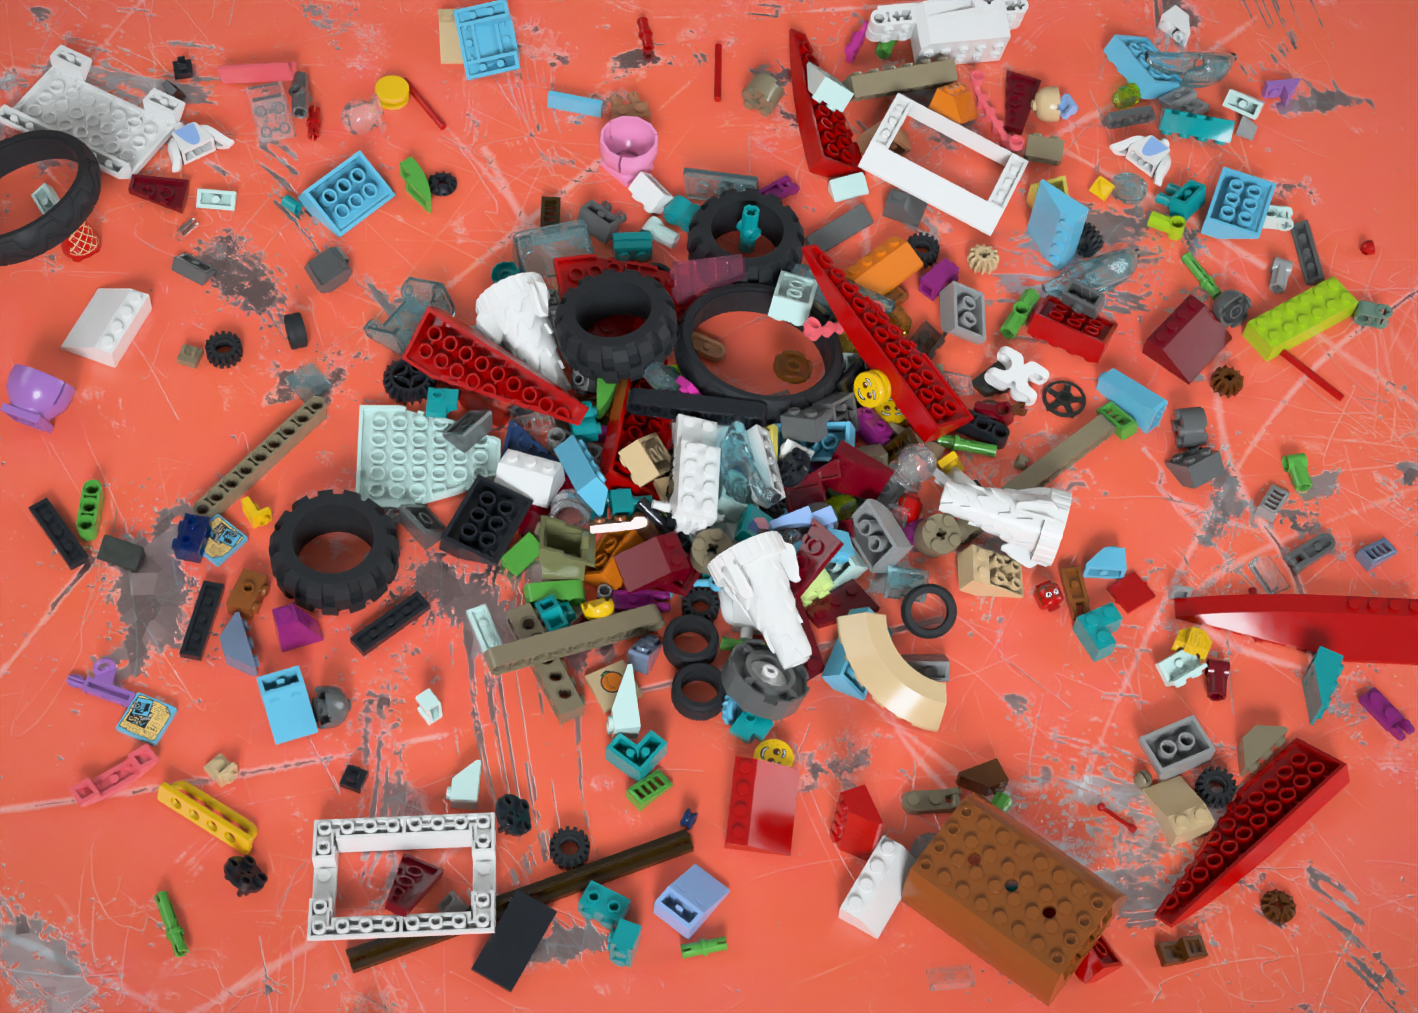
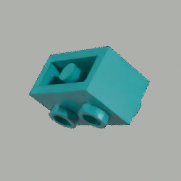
M592 880L578 902V912L583 917L590 920L594 919L609 930H616L620 918L625 919L631 908V899Z
M620 918L616 930L611 929L607 940L609 942L607 951H610L609 960L615 965L631 967L640 945L641 925Z

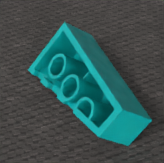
M1161 107L1157 129L1161 130V134L1172 135V132L1179 133L1178 137L1189 139L1190 136H1195L1198 141L1207 142L1208 139L1215 140V144L1225 145V142H1231L1235 121Z

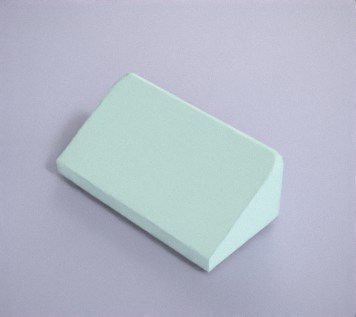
M863 172L832 179L828 184V191L835 203L869 194Z
M43 183L31 194L42 215L60 201L55 190L46 183Z
M198 188L196 208L235 211L238 193L235 191Z

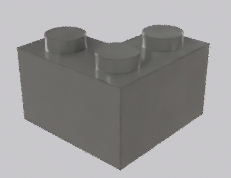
M833 392L829 396L812 403L813 408L817 412H821L825 408L832 410L834 416L828 422L850 421L855 427L856 432L860 430L854 392Z

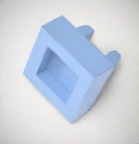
M1064 93L1060 98L1061 104H1058V110H1060L1062 119L1067 120L1079 109L1070 94Z

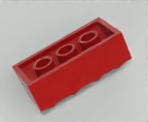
M864 784L840 792L829 834L832 842L837 844L839 850L868 862L877 846L883 821Z
M1051 907L1043 911V916L1046 918H1053L1056 915L1055 909ZM1101 935L1076 969L1075 975L1084 984L1094 983L1121 968L1123 964L1103 935Z

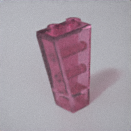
M742 254L672 262L673 268L670 269L671 280H674L672 298L676 299L679 305L701 297L715 288L729 285L745 278V258Z

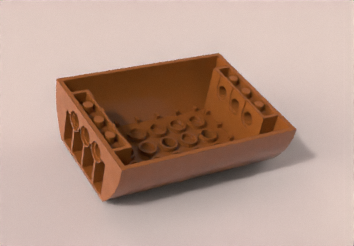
M972 793L962 800L911 867L902 889L901 899L903 903L1049 1007L1128 900V896L979 793ZM978 855L981 861L978 865L973 866L968 863L969 857ZM1015 881L1018 884L1017 890L1013 892L1007 891L1005 889L1006 883ZM1051 907L1055 909L1056 915L1053 918H1046L1043 916L1044 909Z

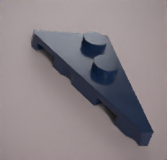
M509 421L501 458L508 449L560 462L554 454L516 421Z

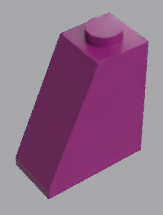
M292 603L272 609L276 636L282 652L323 641L318 621Z

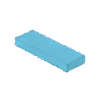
M552 90L548 92L549 108L600 118L602 116V100Z

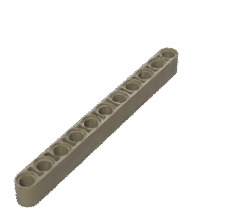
M1102 414L1098 415L1000 489L1021 490L1044 487L1111 437L1117 427ZM959 518L956 521L960 528L961 543L963 545L968 544L984 532L982 528L969 525L967 520Z

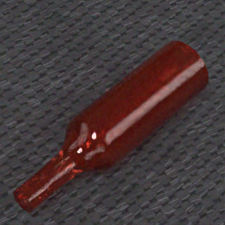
M443 382L441 388L457 389L446 382ZM459 390L458 401L462 408L467 411L491 410L494 426L502 429L507 424L511 415L510 411L474 391Z

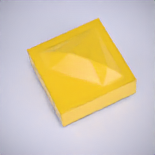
M1099 176L1089 189V192L1104 202L1114 190L1115 185Z

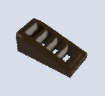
M542 196L541 233L559 234L561 197ZM545 207H556V209H545ZM545 213H556V215H545ZM544 219H556V221H544ZM544 225H555V228L544 227Z
M907 427L883 446L888 453L889 466L895 468L919 443L912 427Z

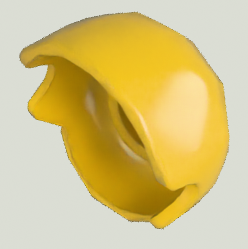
M600 598L580 604L585 618L590 621L612 615L614 611V602L611 598H609V601H606L605 598Z

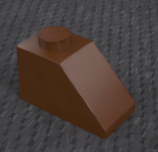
M995 758L958 772L955 783L959 787L983 796H989L991 794L996 795L997 792H1004L1009 779L998 759Z

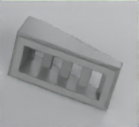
M1272 484L1257 507L1255 514L1273 523L1291 493Z

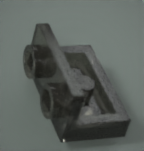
M924 321L910 340L917 344L916 349L918 351L925 352L932 360L936 355V349H939L946 340L944 338L948 333L944 331L939 333L932 325Z

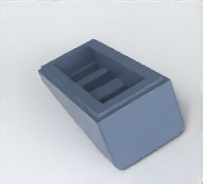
M1384 537L1358 550L1354 558L1369 572L1398 554V551Z

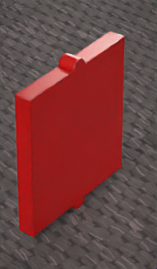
M1135 571L1106 589L1115 599V603L1119 604L1127 614L1156 597L1147 586V582H1144Z

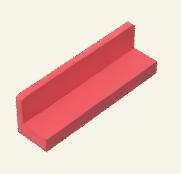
M294 61L217 66V72L223 84L294 80L296 71Z

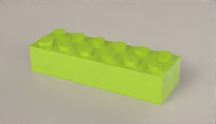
M1332 276L1248 321L1242 336L1268 362L1279 356L1282 350L1286 349L1288 351L1352 316L1358 301Z

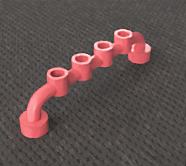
M980 70L972 71L970 82L973 84V90L977 97L976 106L979 109H984V120L993 124L991 132L994 135L1000 136L999 145L1001 147L1007 148L1013 153L1020 151L1023 148L1024 139L1019 135L1011 136L1003 129L1004 123L996 117V109L990 107L988 96L983 94L980 89V85L984 82L985 74Z
M874 301L885 312L882 303ZM809 317L803 324L804 336L809 337L812 341H817L821 335L829 338L834 332L837 334L844 333L839 321L836 323L828 321L824 326H821L816 318Z

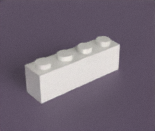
M756 424L738 437L740 450L744 458L743 463L748 475L747 480L752 492V500L755 504L768 509L774 505L771 499L775 494H781L780 500L786 496L770 431Z

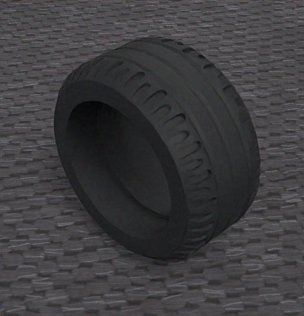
M922 584L916 586L906 594L902 601V621L905 627L917 637L925 639L941 637L953 627L956 621L957 605L955 599L947 589L940 585ZM925 593L939 596L946 605L945 620L934 629H924L918 626L911 615L913 602L917 597Z
M685 614L673 619L666 627L663 637V651L665 657L673 666L681 669L695 662L711 664L716 658L719 634L714 624L707 618L697 614ZM693 632L704 637L708 646L701 652L687 653L680 650L673 640L682 633Z
M695 662L682 667L676 673L672 682L671 699L675 709L682 716L696 721L714 718L721 712L723 708L722 703L727 695L722 684L721 671L717 667L703 662ZM692 681H704L715 688L717 696L708 702H694L684 695L682 688Z

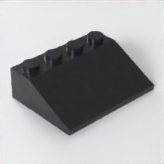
M478 474L442 534L439 549L456 558L497 566L534 500Z

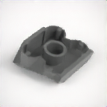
M336 246L328 248L310 260L304 267L320 293H331L347 282L352 275L351 268Z

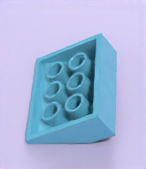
M1115 34L1103 50L1107 55V59L1117 67V71L1127 79V83L1136 90L1137 95L1141 99H1156L1184 84L1187 85L1148 37ZM1146 51H1148V54H1149V57H1148L1147 60H1145V55H1144Z
M359 150L303 191L298 199L313 217L340 238L392 199L395 193Z
M1223 166L1200 233L1217 239H1259L1277 183Z
M1042 179L1027 231L1045 259L1062 270L1075 256L1089 208Z

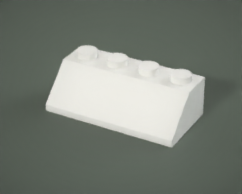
M883 835L842 903L838 917L878 939L901 900L905 880L911 867L917 860L903 845Z

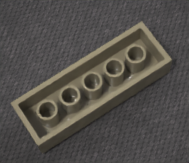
M942 57L933 62L931 60H924L916 65L914 63H907L898 68L896 65L889 66L881 71L879 68L871 69L862 74V71L854 72L846 76L847 79L842 81V83L854 93L849 101L851 103L897 95L898 93L904 94L943 87L958 81L955 60H948V57Z

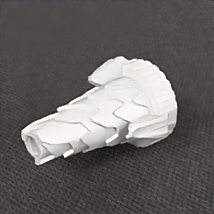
M535 272L519 273L502 279L487 288L476 300L475 311L478 316L475 325L483 336L499 346L503 340L508 350L514 356L565 391L570 390V383L563 371L565 366L558 353L557 344L552 334L554 329L548 318L550 293L542 276Z
M947 480L938 510L947 515L967 520L969 525L982 528L989 534L999 536L1000 539L1006 541V543L1002 544L1000 550L1025 567L1031 568L1037 564L1047 567L1052 565L1059 548L1070 510L1072 493L1053 487H1036L1021 490L985 488L971 483L963 485Z
M768 531L741 541L712 559L707 568L716 586L723 587L730 598L741 606L747 617L754 623L756 629L762 633L772 653H776L783 669L786 670L808 661L809 656L812 655L811 645L801 626L803 620L795 606V598L789 580L795 583L801 580L794 545L784 542L781 534L777 531Z

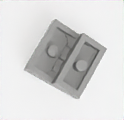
M1186 84L1158 98V102L1163 108L1201 115L1209 111V104L1197 98V91Z

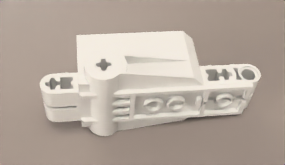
M927 0L915 3L877 6V9L872 12L865 35L872 42L881 41L882 43H887L891 40L905 41L910 39L915 65L924 60L937 61L938 58L948 57V60L954 59L955 65L1000 61L1011 37L1010 31L1020 26L1029 4L1027 0Z

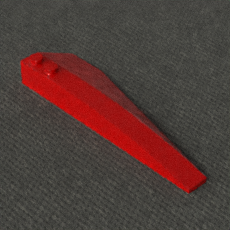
M791 28L789 30L792 89L798 126L809 172L823 177H844L863 172L865 176V170L858 167L862 159L857 142H852L853 133L850 129L847 130L845 117L837 109L834 112L826 107V102L822 101L819 103L812 98L813 94L808 91L807 63L811 62L817 67L820 64L812 55L814 51L806 34Z
M427 307L401 359L432 379L481 393L482 395L515 404L580 426L589 407L534 368L439 307Z

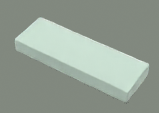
M486 604L466 610V615L483 654L489 648L503 644Z

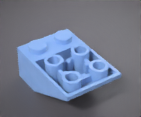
M695 863L654 902L653 913L689 940L728 895L730 889Z

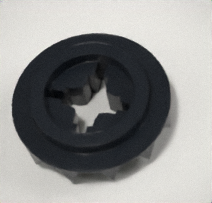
M444 170L442 173L435 172L427 180L430 192L436 196H448L457 188L456 177H453L451 173H445Z

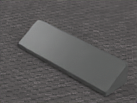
M862 203L808 235L804 246L816 244L825 253L870 226L874 221Z
M1308 219L1294 224L1291 233L1306 286L1317 285L1325 281L1326 278L1312 228Z

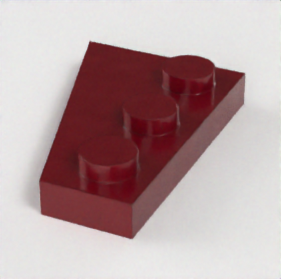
M132 174L128 190L129 194L183 214L190 182L187 179Z

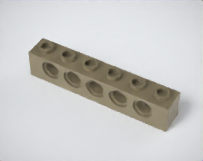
M530 602L506 612V622L516 641L548 632L546 626L541 625L540 615L537 609L532 608ZM532 627L533 629L527 630L525 628ZM558 658L551 660V663L548 664L540 663L530 666L560 724L584 715L585 699L582 694H578L576 691V682L572 676H568L566 672L567 666L563 659L560 660ZM552 678H559L560 680L554 681ZM562 695H568L569 697H568V698H562V697H560V696H562Z

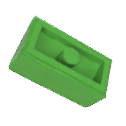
M528 532L502 556L501 565L514 576H519L539 557L538 540L533 534Z

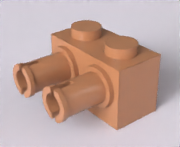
M634 91L635 97L632 92L627 95L630 104L623 105L619 94H616L617 100L615 95L609 98L612 105L610 120L621 116H633L651 123V113L647 101L641 102L636 91Z

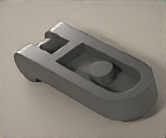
M1321 533L1289 552L1283 560L1286 564H1290L1293 567L1292 570L1298 575L1305 568L1331 553L1336 544L1335 539L1330 534ZM1299 557L1302 561L1298 562L1296 558Z

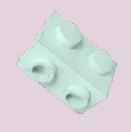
M1184 648L1156 663L1155 666L1166 687L1175 686V688L1186 684V679L1189 677L1195 678L1203 674L1202 670L1208 667L1207 664H1200L1197 656L1184 652Z

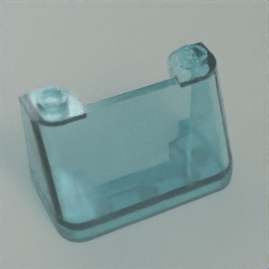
M574 220L524 230L516 233L512 238V257L514 263L519 267L520 273H539L543 279L556 277L553 266L554 258L594 254L589 229L584 220Z
M409 277L401 287V295L404 302L383 325L377 319L368 321L363 327L366 335L402 356L428 306L439 307L450 315L455 316V305L443 283Z

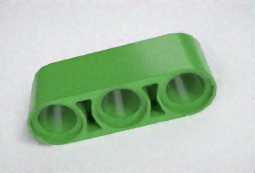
M94 479L86 481L82 487L76 519L79 536L83 541L87 542L95 540L98 536L105 499L101 483Z
M581 580L536 582L526 584L523 588L525 604L530 602L533 609H537L534 604L535 602L551 594L555 596L558 602L568 601L571 607H580L581 603L586 602L584 582Z

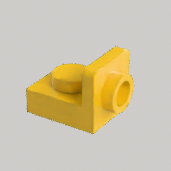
M952 451L937 462V465L946 475L954 466L962 472L965 469L955 451Z
M249 496L241 499L242 511L254 529L272 521L270 507L260 510L257 503H252Z

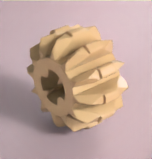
M985 243L982 246L976 244L974 248L969 250L967 256L969 269H974V274L980 272L981 275L984 273L990 275L992 271L997 269L999 263L997 250H992V245L987 247Z

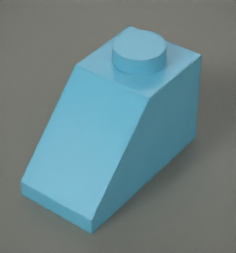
M1116 546L1104 547L1086 563L1082 572L1083 578L1122 579L1127 570L1125 548H1118Z

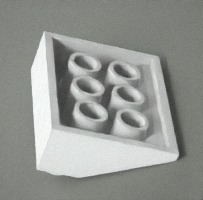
M98 288L63 342L61 349L116 368L152 310L149 294L130 288Z

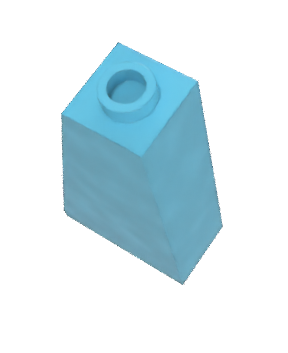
M1114 368L1100 374L1097 379L1096 389L1106 399L1113 401L1137 421V427L1145 434L1160 424L1168 404L1166 399Z

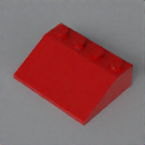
M1048 294L1035 311L1026 333L1030 334L1034 339H1042L1048 342L1053 347H1060L1071 355L1083 357L1087 362L1098 364L1118 324L1100 316L1093 319L1083 313H1076L1071 307L1063 304L1062 300Z
M735 756L724 848L791 856L800 769L761 759Z

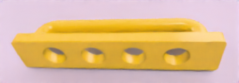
M176 781L171 785L163 782L159 785L157 799L242 854L247 855L251 852L253 840L258 832L254 823L189 782ZM179 790H185L186 792L201 800L205 804L209 805L216 811L220 812L224 816L228 817L232 821L244 827L249 832L245 833L238 827L234 826L230 822L226 821L222 817L218 816L214 812L202 806L201 804L191 799L187 795L183 794Z

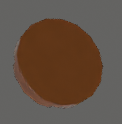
M795 350L782 351V354L776 355L773 363V370L777 377L791 384L806 382L810 378L813 369L810 359L807 360L803 353Z

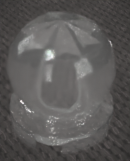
M377 94L369 95L368 101L353 99L346 103L340 114L341 123L347 132L355 136L369 134L374 128H377L379 132L387 130L386 122H383L381 114H384Z
M909 444L900 452L897 461H891L887 466L894 470L890 480L895 485L900 483L905 487V493L915 495L922 487L921 482L930 479L936 470L937 458L934 451L925 444Z
M564 489L554 496L550 504L549 517L564 520L565 524L588 529L591 507L575 489Z

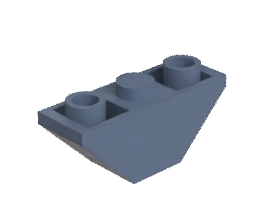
M236 612L219 636L226 664L253 677L258 676L256 667H260L257 654L252 655L251 649H254L251 636H246V631H249L246 619H241L240 613Z
M652 634L643 635L629 649L627 665L632 664L633 670L647 675L654 666L663 646V641Z

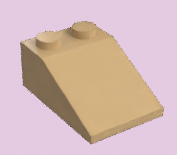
M438 9L441 64H464L453 10L457 9Z
M656 432L637 439L618 452L621 463L629 469L632 481L639 485V487L670 471L671 455Z
M1181 776L1141 790L1171 847L1208 834L1215 824L1206 804Z

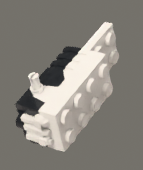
M678 414L675 425L674 452L670 462L668 502L653 500L651 508L666 512V529L673 530V532L676 531L682 538H688L690 534L696 537L700 532L710 529L714 522L724 523L725 515L717 513L721 448L716 447L717 422Z

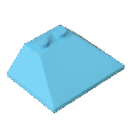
M497 0L453 10L467 81L521 69L514 25L507 0Z

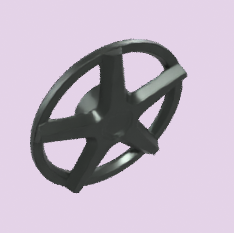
M1064 380L1050 383L1043 391L1042 399L1046 410L1057 416L1073 418L1085 408L1086 396L1082 389L1072 382ZM1055 384H1065L1064 389L1059 392L1051 389V386ZM1071 386L1078 389L1082 397H1073L1070 392ZM1047 392L1056 398L1050 405L1046 399ZM1083 402L1082 406L1073 412L1071 403ZM1064 406L1067 413H1061L1054 409Z

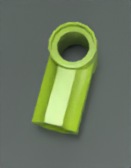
M1152 211L1147 226L1165 232L1171 240H1180L1183 237L1186 220L1181 216L1169 217Z

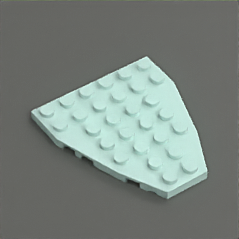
M360 405L356 492L361 495V500L365 501L367 498H370L381 506L384 512L390 509L397 512L401 504H426L459 495L470 489L478 474L492 481L495 480L498 463L501 460V439L486 435L464 454L442 436L457 421L447 418L426 417L422 411L418 410L415 413L406 410V407L401 405Z

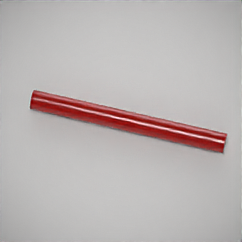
M717 43L715 45L714 101L720 102L722 45Z
M403 78L409 85L410 94L440 130H444L447 125L407 78Z
M1286 349L1280 352L1279 355L1339 402L1345 397Z

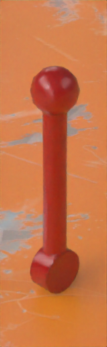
M1104 803L1097 805L1099 811L1106 812L1126 826L1130 832L1135 833L1137 827L1134 824H1129L1107 809Z

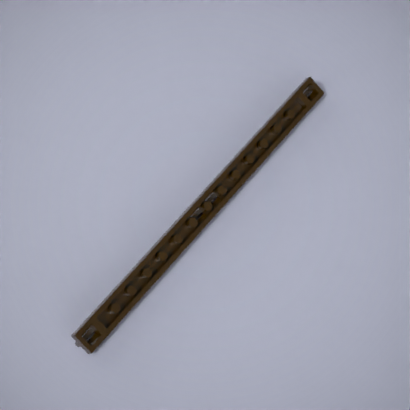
M686 829L520 887L518 890L528 896L539 894V896L533 898L546 905L585 891L591 880L601 885L693 852L694 846L691 842V835L687 833ZM685 842L684 844L674 847V845ZM517 889L496 896V922L502 917L507 908L506 905L510 903ZM470 905V906H468L469 908H468L467 910L462 911V912L471 911V915H472V906ZM459 935L377 938L345 951L354 974ZM365 955L368 956V957H366V958H363V959L354 961V959L363 957V956H365Z

